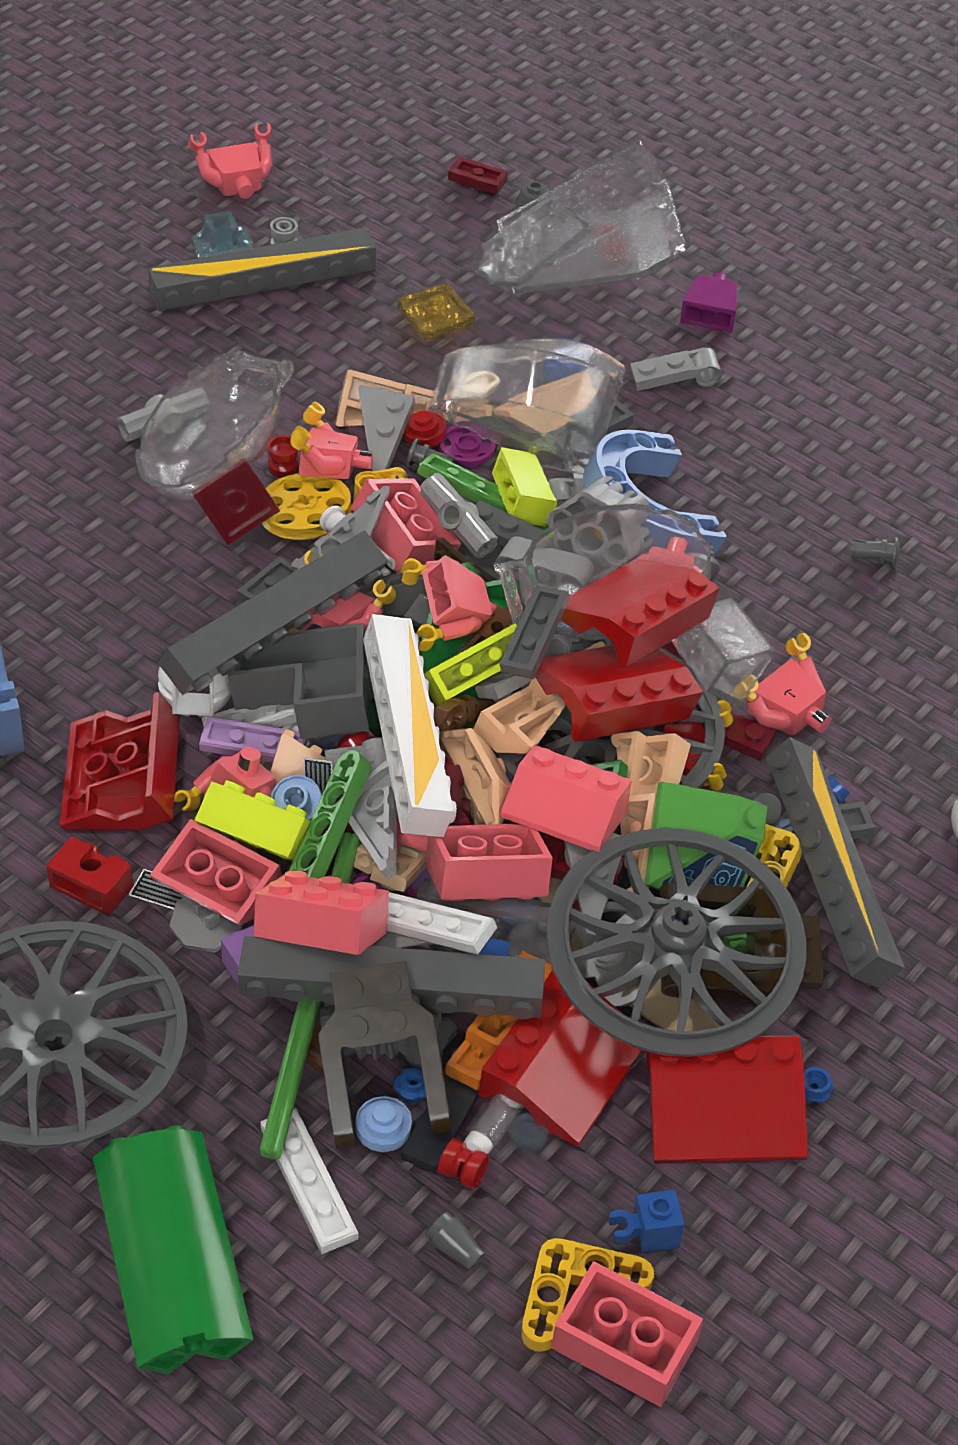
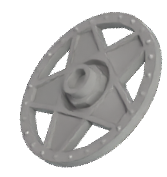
M606 902L603 913L609 911L627 912L615 923L631 924L638 920L637 915L617 902ZM573 920L568 924L569 942L576 929L584 947L607 939L596 934L593 943L587 942L581 925ZM625 951L576 962V965L585 980L596 978L599 987L627 973L641 961L642 955ZM658 980L653 983V985H652L650 991H651L652 988L656 985V983L658 982ZM638 989L627 996H624V991L605 998L616 1008L625 1007L635 1003Z

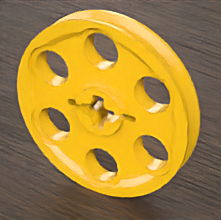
M299 473L285 476L266 487L275 503L280 504L278 506L280 512L264 521L262 525L270 533L285 539L309 540L326 536L330 532L324 531L320 524L310 523L320 521L322 514L331 505H342L341 508L345 511V516L352 512L350 491L339 479L302 476ZM290 488H299L297 491H287ZM321 488H329V489H330V490H328V491H323V492L317 491V490H319V489H321ZM285 520L293 521L289 524H280L281 521Z

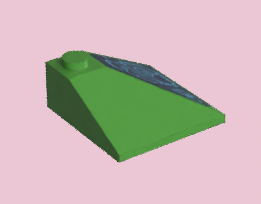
M659 782L652 829L673 828L706 833L731 842L756 857L764 839L767 806L741 796ZM666 846L649 847L645 885L659 891L662 885L673 882ZM676 846L684 876L688 883H693L716 857L714 854L701 850ZM725 860L707 884L743 887L748 874Z

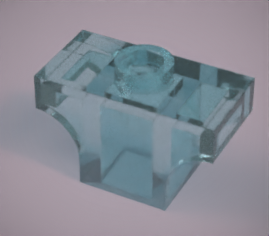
M231 211L204 215L202 230L191 236L192 247L197 259L253 248V243L246 227H239Z

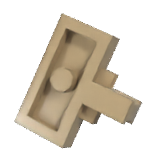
M362 843L357 849L353 866L368 875L371 874L370 880L381 883L383 888L390 891L404 892L426 868V852L397 844L396 874L388 879Z

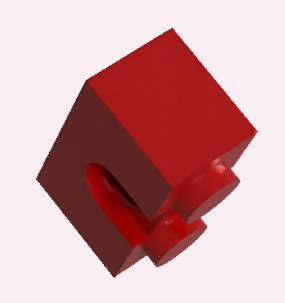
M72 836L46 865L50 888L107 916H110L133 888L131 865L123 858L111 855L107 858L101 855L99 849L94 844L83 842Z

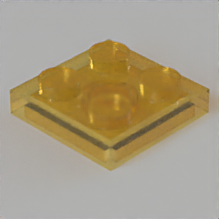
M448 283L398 299L397 308L424 341L475 324V314Z

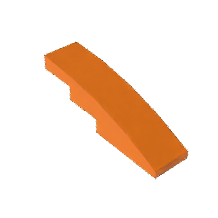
M522 951L518 956L539 959L525 951ZM545 962L544 982L553 971L551 964ZM478 1015L466 1030L464 1042L446 1063L444 1074L478 1091L483 1066L517 1021V1018L511 1015Z

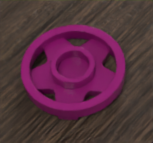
M469 423L449 427L446 429V437L439 443L441 453L455 456L454 464L465 466L467 469L477 468L478 465L488 462L494 456L496 448L495 438L489 430ZM483 437H485L490 444L482 442ZM445 441H447L450 445L445 447Z

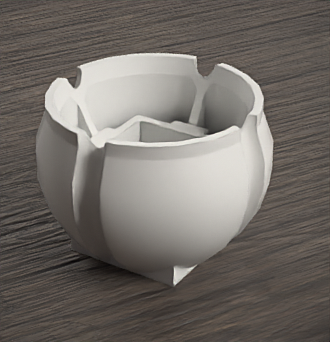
M159 667V691L171 705L172 714H181L186 717L198 715L199 718L213 716L214 713L226 705L232 695L228 674L222 676L219 673L212 677L213 681L209 684V694L188 692L182 696L166 673Z

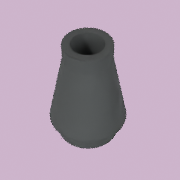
M448 1211L443 1213L426 1233V1236L432 1240L431 1246L461 1263L469 1271L486 1254L479 1247L459 1216L453 1217Z

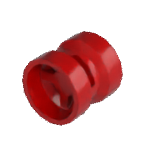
M279 435L272 438L268 443V470L270 474L278 478L296 474L298 471V450L291 445V437Z
M453 1138L446 1146L440 1158L437 1173L447 1178L456 1177L460 1179L461 1185L474 1190L486 1172L490 1155L481 1150L472 1151L467 1148L466 1143Z

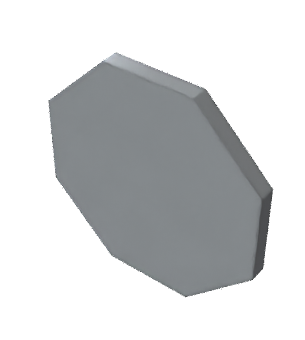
M184 897L176 902L169 925L170 930L184 948L213 953L221 950L222 939L227 938L235 931H242L244 924L238 925L188 897Z

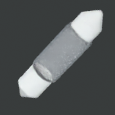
M501 1094L495 1095L469 1130V1135L464 1140L467 1148L472 1151L481 1150L489 1154L491 1150L495 1149L522 1111L523 1106Z

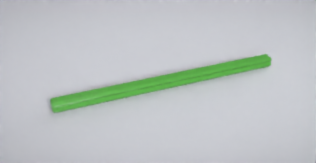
M346 832L342 835L331 877H338L342 880V883L351 884L357 849L361 845V841L356 833ZM303 1000L297 1004L260 1146L261 1156L264 1158L276 1160L282 1155L321 1001Z

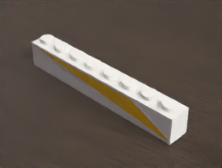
M372 614L363 642L401 832L405 834L444 837L449 823H453L455 820L456 803L451 800L450 796L451 780L449 776H446L444 769L445 753L440 750L439 727L435 726L434 704L429 701L428 679L424 678L423 674L424 660L422 656H419L418 634L414 633L410 618Z

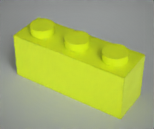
M501 447L492 475L495 483L498 485V490L508 514L531 525L546 527L548 515L557 507V500L554 498L550 484L547 482L536 454Z
M516 623L424 674V678L428 679L429 682L428 693L436 707L443 701L452 699L474 687V685L501 672L500 662L516 630Z
M228 780L225 781L224 785L211 781L194 821L213 831L291 862L294 861L311 822L306 819V811L289 804L286 809L274 806L276 803L275 799L256 792L255 797L244 794V787Z

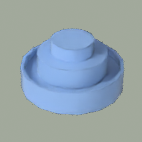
M292 775L284 778L276 784L271 793V798L276 800L274 806L286 809L289 804L307 812L306 819L309 821L312 820L322 797V792L317 784L304 775Z
M386 1096L372 1098L365 1102L357 1112L355 1119L357 1137L364 1146L373 1151H394L402 1147L410 1137L412 1131L411 1112L404 1103L396 1098Z

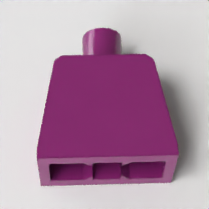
M721 272L714 273L712 277L705 275L697 276L683 298L680 323L733 333L737 310V283L728 280L727 276Z

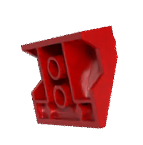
M635 559L570 595V600L561 620L579 634L592 628L597 629L614 642L619 663L622 667L627 668L707 620L712 612L720 587L695 569Z
M615 645L544 657L535 676L545 694L559 693L571 712L572 738L575 742L689 719L703 693L688 668L659 649L627 668L620 665Z
M160 692L153 694L151 710L127 718L106 710L71 722L60 827L63 830H143L173 820L180 716L172 714L171 705Z
M552 971L544 982L541 1018L517 1019L483 1066L478 1096L486 1099L501 1094L528 1109L538 1127L579 1147L643 1050L631 1047L612 1038L582 1016L569 1001ZM605 997L601 998V999L604 1000L609 1006H611L612 1008H614L615 1010H617L618 1012H620V1011H619L614 1005H612Z
M800 1036L756 1037L750 1042L729 1051L695 1057L667 1056L646 1051L645 1068L649 1074L651 1097L650 1127L654 1163L807 1160L805 1081Z

